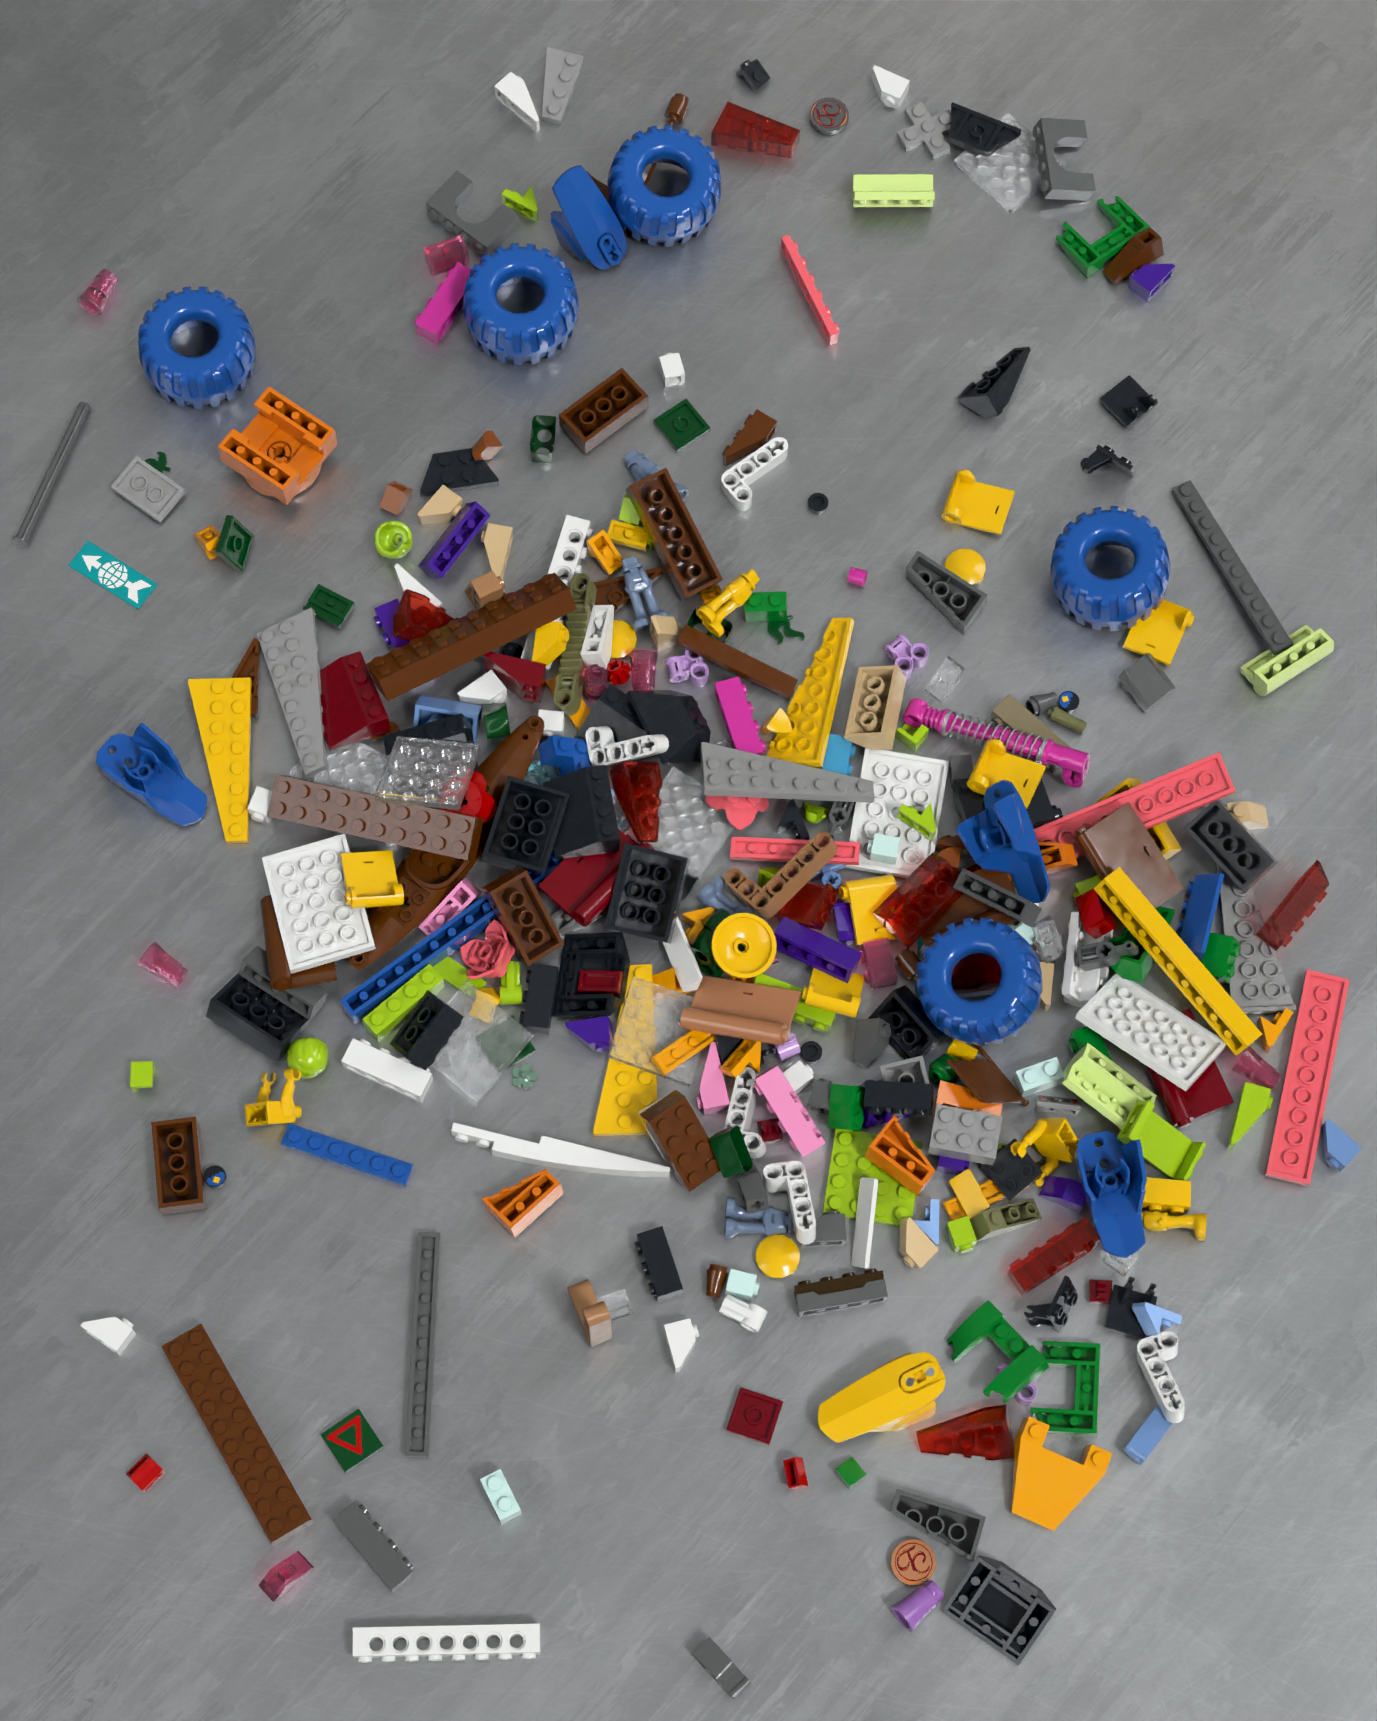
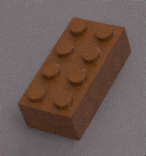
M621 368L559 414V426L586 454L647 409L648 395Z
M518 866L482 887L499 923L506 931L510 944L515 948V954L521 963L529 966L564 945L527 870Z
M674 1090L639 1114L679 1184L687 1191H692L720 1171L708 1135L688 1100L680 1092Z
M188 1117L151 1122L160 1212L164 1215L207 1209L200 1129L197 1118Z

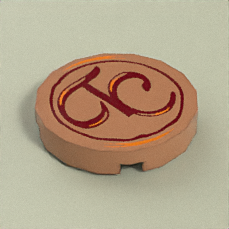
M909 1539L895 1547L891 1555L890 1567L893 1575L899 1582L910 1586H919L932 1578L936 1569V1557L934 1551L927 1543L921 1540Z

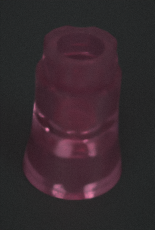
M103 269L96 275L88 288L77 298L78 304L90 314L102 315L105 305L118 282L117 276L111 271Z
M651 650L630 652L633 691L654 690L658 653Z
M593 664L589 666L584 674L582 695L590 703L596 704L610 685L604 667Z
M157 942L152 943L138 962V967L149 971L175 988L184 981L188 974V970L170 956Z
M1250 1046L1247 1047L1231 1069L1256 1085L1270 1088L1271 1091L1282 1078V1075L1261 1058Z

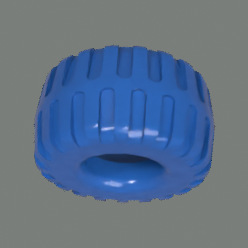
M664 125V129H657V126L648 127L645 133L640 130L632 135L631 141L627 139L623 142L613 159L607 180L609 204L617 219L620 220L622 229L625 232L630 230L634 239L641 241V238L648 240V245L656 246L657 243H664V247L673 246L676 241H679L680 244L686 243L690 240L691 235L697 237L702 233L704 227L709 225L719 205L721 175L718 160L714 159V152L709 145L703 146V139L698 135L690 136L689 130L681 128V131L673 130L672 125ZM649 164H673L687 171L689 184L679 195L671 197L659 196L646 187L642 173Z
M512 243L510 248L503 249L502 246L495 248L492 255L486 253L480 258L479 265L475 264L470 270V275L466 279L464 289V318L474 342L478 347H482L484 353L488 356L496 355L498 361L507 363L510 360L514 361V365L518 366L523 365V362L531 361V364L540 363V358L546 357V359H549L555 355L556 349H563L567 344L568 338L574 332L579 299L573 276L569 268H565L561 258L558 256L552 257L550 250L546 248L538 250L536 245L527 243V247H519V243ZM526 283L541 287L544 292V298L541 304L534 310L526 313H513L505 310L498 303L496 294L499 289L508 285Z
M199 286V290L183 287V291L176 294L173 290L166 294V299L163 301L158 299L152 304L153 310H147L143 317V324L139 327L138 350L142 369L157 393H161L162 397L171 403L175 400L180 407L187 408L188 405H193L194 409H203V405L211 404L212 408L220 406V401L224 399L227 401L232 400L235 397L236 390L242 391L247 385V379H250L253 374L256 346L251 325L237 302L230 297L226 299L225 294L218 290H214L212 293L208 287ZM207 326L217 330L218 341L215 347L209 353L200 357L180 355L171 345L172 337L192 327Z
M1110 506V510L1103 511L1101 507L1092 509L1091 514L1087 515L1083 512L1078 515L1076 522L1070 521L1064 527L1063 534H1059L1052 554L1050 575L1056 597L1070 617L1075 615L1078 623L1084 626L1090 623L1095 630L1102 631V627H1110V631H1119V626L1126 625L1127 628L1136 626L1138 619L1146 620L1151 616L1152 609L1156 610L1160 606L1169 582L1170 559L1160 530L1156 526L1152 527L1151 521L1147 517L1142 515L1139 518L1136 511L1128 508L1124 512L1120 511L1118 506ZM1102 546H1122L1130 549L1134 554V566L1127 574L1120 578H1099L1086 567L1085 560L1088 552Z
M981 917L980 921H976L973 918L963 919V924L957 925L955 922L950 923L946 926L947 931L941 935L937 932L932 937V945L924 947L921 953L923 957L922 962L917 964L916 972L918 979L916 980V987L924 1012L941 1032L964 1044L974 1043L977 1046H987L989 1042H994L995 1044L1005 1042L1004 1038L1009 1035L1015 1037L1021 1032V1026L1030 1024L1033 1019L1032 1014L1034 1010H1038L1041 1003L1040 994L1043 992L1042 972L1035 951L1023 936L1000 921L997 923L990 918ZM982 953L990 955L1001 967V980L998 988L992 995L983 1000L969 1001L962 999L955 993L952 987L951 976L954 967L962 958L969 954Z

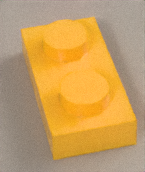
M611 520L607 535L612 543L646 551L649 536L645 528Z

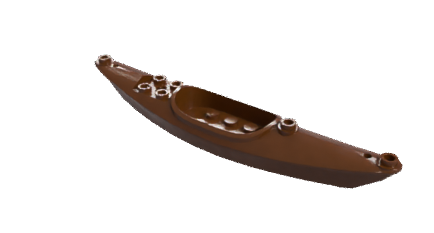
M530 716L478 766L479 772L486 779V792L493 797L497 808L508 776L524 780L545 727L543 719L539 716ZM465 797L460 801L462 807L463 804L466 805L468 802ZM494 818L482 825L476 860H463L410 848L396 869L398 884H402L404 891L403 905L407 904L409 906H404V908H401L402 905L373 908L368 920L376 949L349 957V964L353 968L363 969L388 952L428 917L467 876L483 854Z

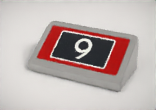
M1036 1095L1034 1110L1077 1116L1081 1110V1104L1078 1099Z

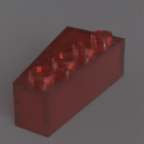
M727 102L711 132L712 146H718L719 144L728 146L730 149H736L737 147L748 149V152L755 153V151H761L767 155L792 158L800 139L799 129L731 102Z

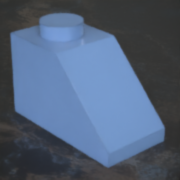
M1328 1118L1321 1127L1323 1157L1332 1169H1337L1341 1172L1362 1148Z

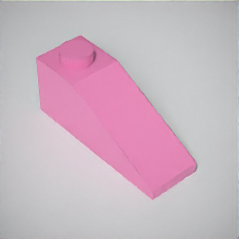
M468 878L463 879L421 923L419 928L429 936L468 908L482 892Z
M715 1042L710 1044L699 1087V1096H696L697 1107L703 1110V1115L726 1111L730 1105L723 1073L719 1069L721 1064Z

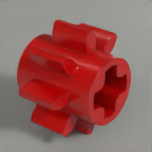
M615 659L607 664V673L604 675L608 682H612L613 685L625 684L629 677H631L629 674L631 668L622 659Z

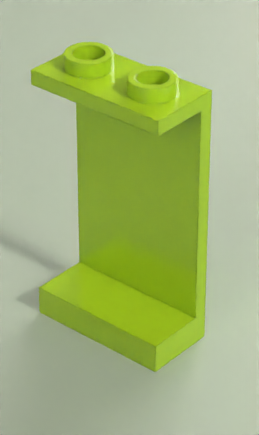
M1149 1100L1136 1101L1117 1139L1124 1144L1139 1139L1143 1158L1172 1180L1187 1181L1192 1176L1193 1168L1197 1161L1202 1157L1206 1144L1204 1142H1193L1152 1111L1155 1105Z

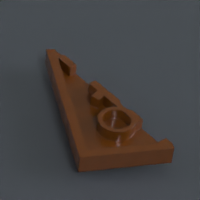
M662 567L645 570L652 582L663 575ZM624 576L594 582L597 587L596 605H613L615 613L631 600L629 594L625 591Z
M256 638L251 642L232 678H251V716L254 718L258 716L260 642Z

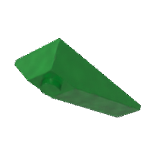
M1161 906L1155 908L1170 925L1175 910ZM1125 928L1123 929V934L1117 938L1113 937L1109 942L1114 946H1118L1131 941L1138 947L1139 953L1137 955L1120 956L1119 962L1110 967L1123 979L1143 983L1155 960L1132 933Z

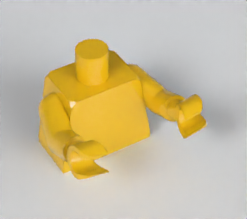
M285 1069L284 1076L287 1082L283 1087L281 1101H270L269 1098L271 1093L270 1087L276 1080V1074H271L270 1082L266 1079L267 1072L261 1075L263 1087H260L257 1103L245 1104L246 1127L294 1123L296 1118L301 1117V1107L295 1105L293 1101L294 1082L301 1078L299 1070Z
M1040 1118L1035 1122L1032 1129L1026 1131L1025 1136L1022 1138L1023 1141L1014 1142L1010 1149L1015 1156L1018 1153L1023 1158L1028 1145L1031 1146L1034 1143L1039 1153L1047 1157L1046 1163L1040 1168L1044 1173L1034 1180L1037 1186H1042L1044 1183L1043 1178L1058 1168L1060 1160L1073 1162L1079 1140L1066 1118Z

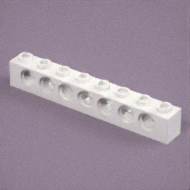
M566 515L548 574L555 572L558 577L561 575L568 576L567 579L562 581L570 589L572 578L576 574L581 573L582 566L580 562L581 559L585 560L588 551L586 541L593 536L594 530L591 529V521ZM572 539H578V540H580V541L577 542V543H572V542H571ZM567 557L574 558L572 561L564 560ZM563 616L560 617V618H558V619H556V620H554V621H552V622H559V621H560L563 625H564V623H565V621L562 620V619H563ZM536 629L529 632L521 659L532 661ZM552 662L546 667V670L551 669Z
M540 1624L353 1628V1658L358 1659L359 1663H370L372 1658H381V1662H395L396 1658H405L406 1662H417L419 1657H428V1661H442V1657H452L453 1661L466 1660V1656H475V1660H489V1656H498L499 1660H510L512 1655H522V1659H535L536 1655H541ZM515 1636H520L523 1639V1645L519 1648H514L510 1645L511 1639ZM469 1637L477 1640L476 1646L472 1649L464 1647V1641ZM422 1638H427L430 1641V1646L426 1650H420L417 1647L418 1641ZM444 1638H451L453 1640V1646L450 1649L445 1650L441 1648L440 1644ZM489 1638H499V1646L494 1649L487 1646ZM376 1639L383 1641V1647L379 1651L371 1649V1643ZM398 1639H404L407 1642L406 1647L401 1651L394 1649V1643Z

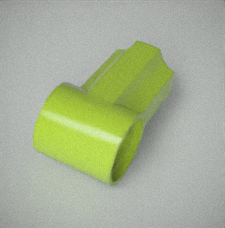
M510 961L506 967L505 975L501 977L500 1005L522 1004L519 962Z

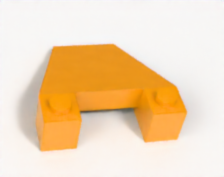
M1029 1416L1023 1418L1015 1438L1011 1513L1054 1531L1105 1475L1113 1453L1090 1444L1084 1447L1079 1463L1042 1447L1050 1425Z

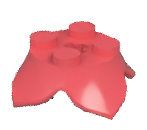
M706 796L705 802L711 808L716 810L724 809L729 823L739 831L753 822L758 811L764 812L769 806L767 798Z
M493 920L487 927L484 940H470L459 947L463 962L471 968L466 973L468 979L481 977L489 979L496 976L500 978L507 971L506 967L515 953V948L509 943L504 927L496 920Z

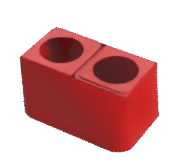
M1094 888L1075 898L1084 930L1096 940L1116 929L1109 906Z

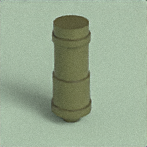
M1057 706L1055 709L1050 708L1048 715L1051 716L1049 720L1062 726L1064 725L1076 733L1082 734L1087 725L1084 720L1070 715Z

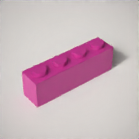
M458 262L454 268L449 270L447 279L444 283L439 284L433 299L430 298L427 301L425 310L422 314H418L414 324L418 335L438 344L463 308L465 282L470 275V268Z
M739 676L716 682L714 684V692L732 748L763 755L766 747L764 740L759 739L758 736L760 732L757 720L753 721L751 715L754 713L750 701L747 702L745 697L747 695L745 683L740 682Z

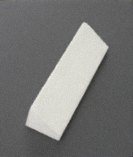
M677 915L671 944L663 942V945L682 991L698 990L703 976Z
M862 1177L860 1179L851 1259L852 1266L867 1269L870 1263L878 1180L874 1178Z

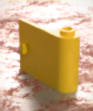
M962 469L955 473L941 517L946 522L1001 535L1015 491L976 482L971 471Z
M1162 599L1160 606L1156 610L1152 609L1149 618L1144 621L1138 619L1136 626L1131 627L1123 648L1142 656L1150 653L1156 661L1170 666L1186 626L1191 627L1195 618L1194 615H1191L1193 610Z
M998 739L987 740L967 781V786L972 791L985 795L987 788L1001 780H1008L1015 786L1026 809H1028L1046 766L1006 753L1003 742Z
M392 850L341 853L340 857L346 886L344 898L345 904L349 905L350 909L403 905L404 891L402 884H398Z
M893 875L850 880L841 883L838 890L839 897L845 903H850L856 945L905 938L897 886Z
M813 968L809 987H804L801 999L805 1000L804 1004L856 1018L865 976L854 973L849 982L845 983Z

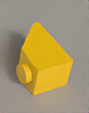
M560 621L550 622L536 629L532 661L546 664L547 667L566 650V644L569 641V631Z

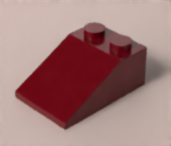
M488 652L483 655L486 672L492 670L507 689L525 702L531 704L535 702L541 703L547 681L546 664L494 652Z

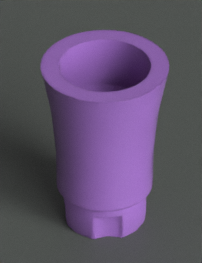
M928 1580L923 1586L920 1585L910 1595L891 1606V1611L905 1629L913 1632L921 1620L944 1598V1593L934 1581Z

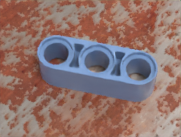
M1159 1404L1123 1450L1124 1453L1140 1465L1173 1424L1166 1420Z

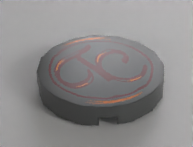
M822 98L816 101L810 110V123L812 127L825 135L840 133L849 120V111L846 105L835 98Z

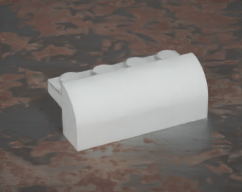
M1071 912V918L1068 922L1069 935L1066 942L1067 952L1066 961L1063 964L1064 978L1061 983L1062 995H1064L1065 1003L1083 1007L1108 982L1109 966L1084 971L1079 966L1077 947L1109 941L1113 938V930L1095 940L1084 930L1079 912Z

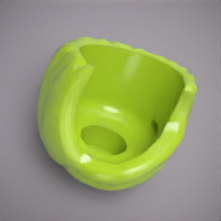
M384 522L376 528L374 544L381 556L389 559H399L407 555L413 545L412 533L410 528L402 522Z
M304 1037L293 1041L289 1045L287 1052L288 1066L292 1070H299L301 1078L311 1079L324 1071L328 1062V1048L325 1042L318 1038Z

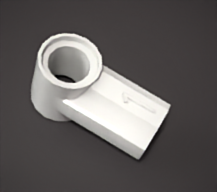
M727 1294L719 1310V1313L739 1322L742 1327L754 1333H758L768 1313L758 1305L747 1304Z

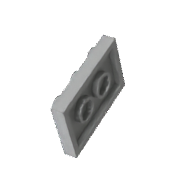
M138 456L131 461L111 485V489L159 523L162 522L186 493L184 488Z

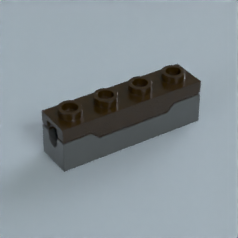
M875 1268L865 1270L864 1274L855 1275L854 1272L843 1274L842 1278L833 1279L832 1276L821 1278L819 1282L811 1283V1280L798 1282V1285L794 1286V1296L799 1317L885 1302L888 1298L883 1270L877 1271Z

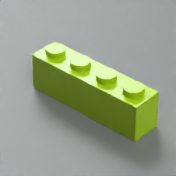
M428 964L362 1019L364 1027L377 1042H380L410 1016L427 990L436 995L445 988L444 979Z
M762 973L756 977L754 984L800 991L801 997L792 1021L800 1025L808 1024L818 1032L823 1033L826 1031L830 1033L837 1013L804 1004L805 1000L801 999L804 990L802 988Z

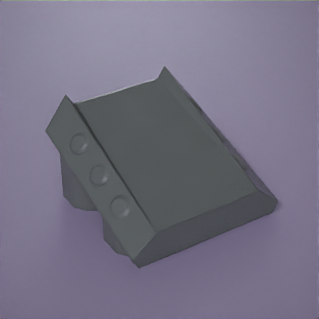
M1146 653L1119 676V679L1122 681L1121 689L1125 693L1131 694L1135 699V704L1144 712L1148 711L1176 689L1150 653Z

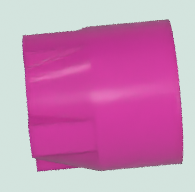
M851 567L847 582L864 587L868 571Z

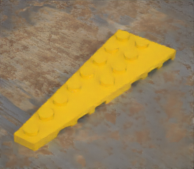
M652 964L630 965L625 1000L619 1012L614 1035V1048H611L594 1124L593 1137L649 1135L638 1111L657 1101L656 1065L651 1060L655 1055Z

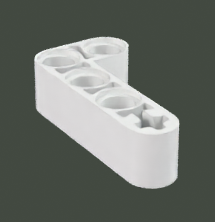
M782 437L772 439L722 474L721 491L737 510L746 511L751 507L752 491L748 486L786 460L788 456L787 440ZM764 459L767 462L761 463L758 460ZM746 470H747V471H750L751 473H749V474H744V473H742V471H746ZM733 482L734 485H727L726 483ZM742 496H743V497H746L747 499H746V500H740L739 497H742Z
M608 726L590 727L585 734L589 759L594 766H612L666 752L669 747L668 738L663 734L645 735L615 743L613 732Z
M745 1067L743 1073L736 1077L724 1129L734 1126L736 1119L743 1118L742 1122L736 1126L740 1128L751 1158H760L766 1152V1145L761 1136L757 1133L749 1132L758 1092L753 1086L756 1084L755 1077H757V1074L752 1068ZM748 1097L745 1103L739 1104L742 1098ZM759 1142L757 1148L750 1149L752 1143Z
M794 1160L768 1164L763 1169L765 1189L769 1192L787 1191L797 1240L802 1244L814 1242L816 1239V1220L804 1164Z
M1163 1331L1158 1335L1146 1337L1137 1343V1361L1166 1420L1170 1423H1179L1185 1416V1401L1165 1362L1176 1357L1178 1353V1337L1172 1331ZM1164 1344H1171L1172 1346L1167 1347ZM1144 1351H1149V1352H1151V1353H1150V1354H1144L1143 1352H1144ZM1152 1370H1159L1160 1372L1155 1373ZM1167 1388L1169 1391H1162L1161 1389Z

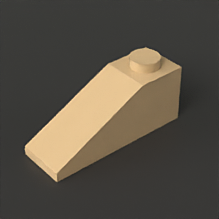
M488 523L487 530L482 531L481 542H484L490 571H494L497 577L500 576L503 580L513 540V527Z

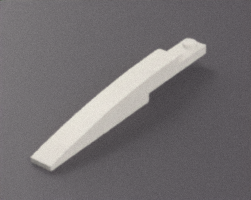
M453 1123L451 1130L452 1137H455V1140L468 1143V1141H472L483 1148L492 1146L493 1156L514 1161L596 1174L670 1177V1167L546 1136H541L540 1143L538 1144L458 1123Z

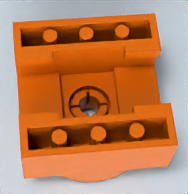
M268 387L254 403V408L259 411L256 417L242 433L232 429L218 445L221 462L241 474L254 490L263 495L275 497L288 505L295 495L306 490L317 479L322 463L337 446V439L333 428L276 390Z

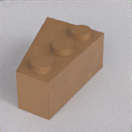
M494 571L470 581L468 587L464 590L475 610L506 595L503 589L505 588L504 582L500 576L497 577Z

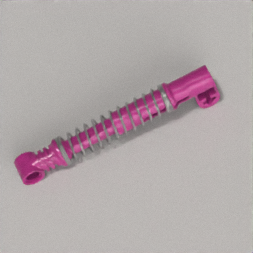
M919 698L910 700L903 715V721L909 726L919 728L923 724L926 727L935 728L942 735L946 736L949 733V737L953 735V732H956L957 739L961 737V734L965 735V742L969 737H973V744H975L977 739L981 740L980 746H983L987 740L998 739L1003 742L1006 752H1012V755L1016 753L1021 758L1026 756L1027 760L1035 759V762L1046 765L1049 763L1062 767L1064 783L1074 788L1082 786L1090 768L1089 753L1055 744L1049 738L1042 740L1040 735L1035 738L1033 733L1026 735L1025 731L1021 733L1018 732V729L1012 731L1009 726L1003 728L1002 724L997 725L995 728L994 722H990L987 725L986 719L980 722L979 718L975 717L972 720L971 715H967L964 718L962 712L956 716L955 710L947 708L939 710L938 708L930 707L927 702Z

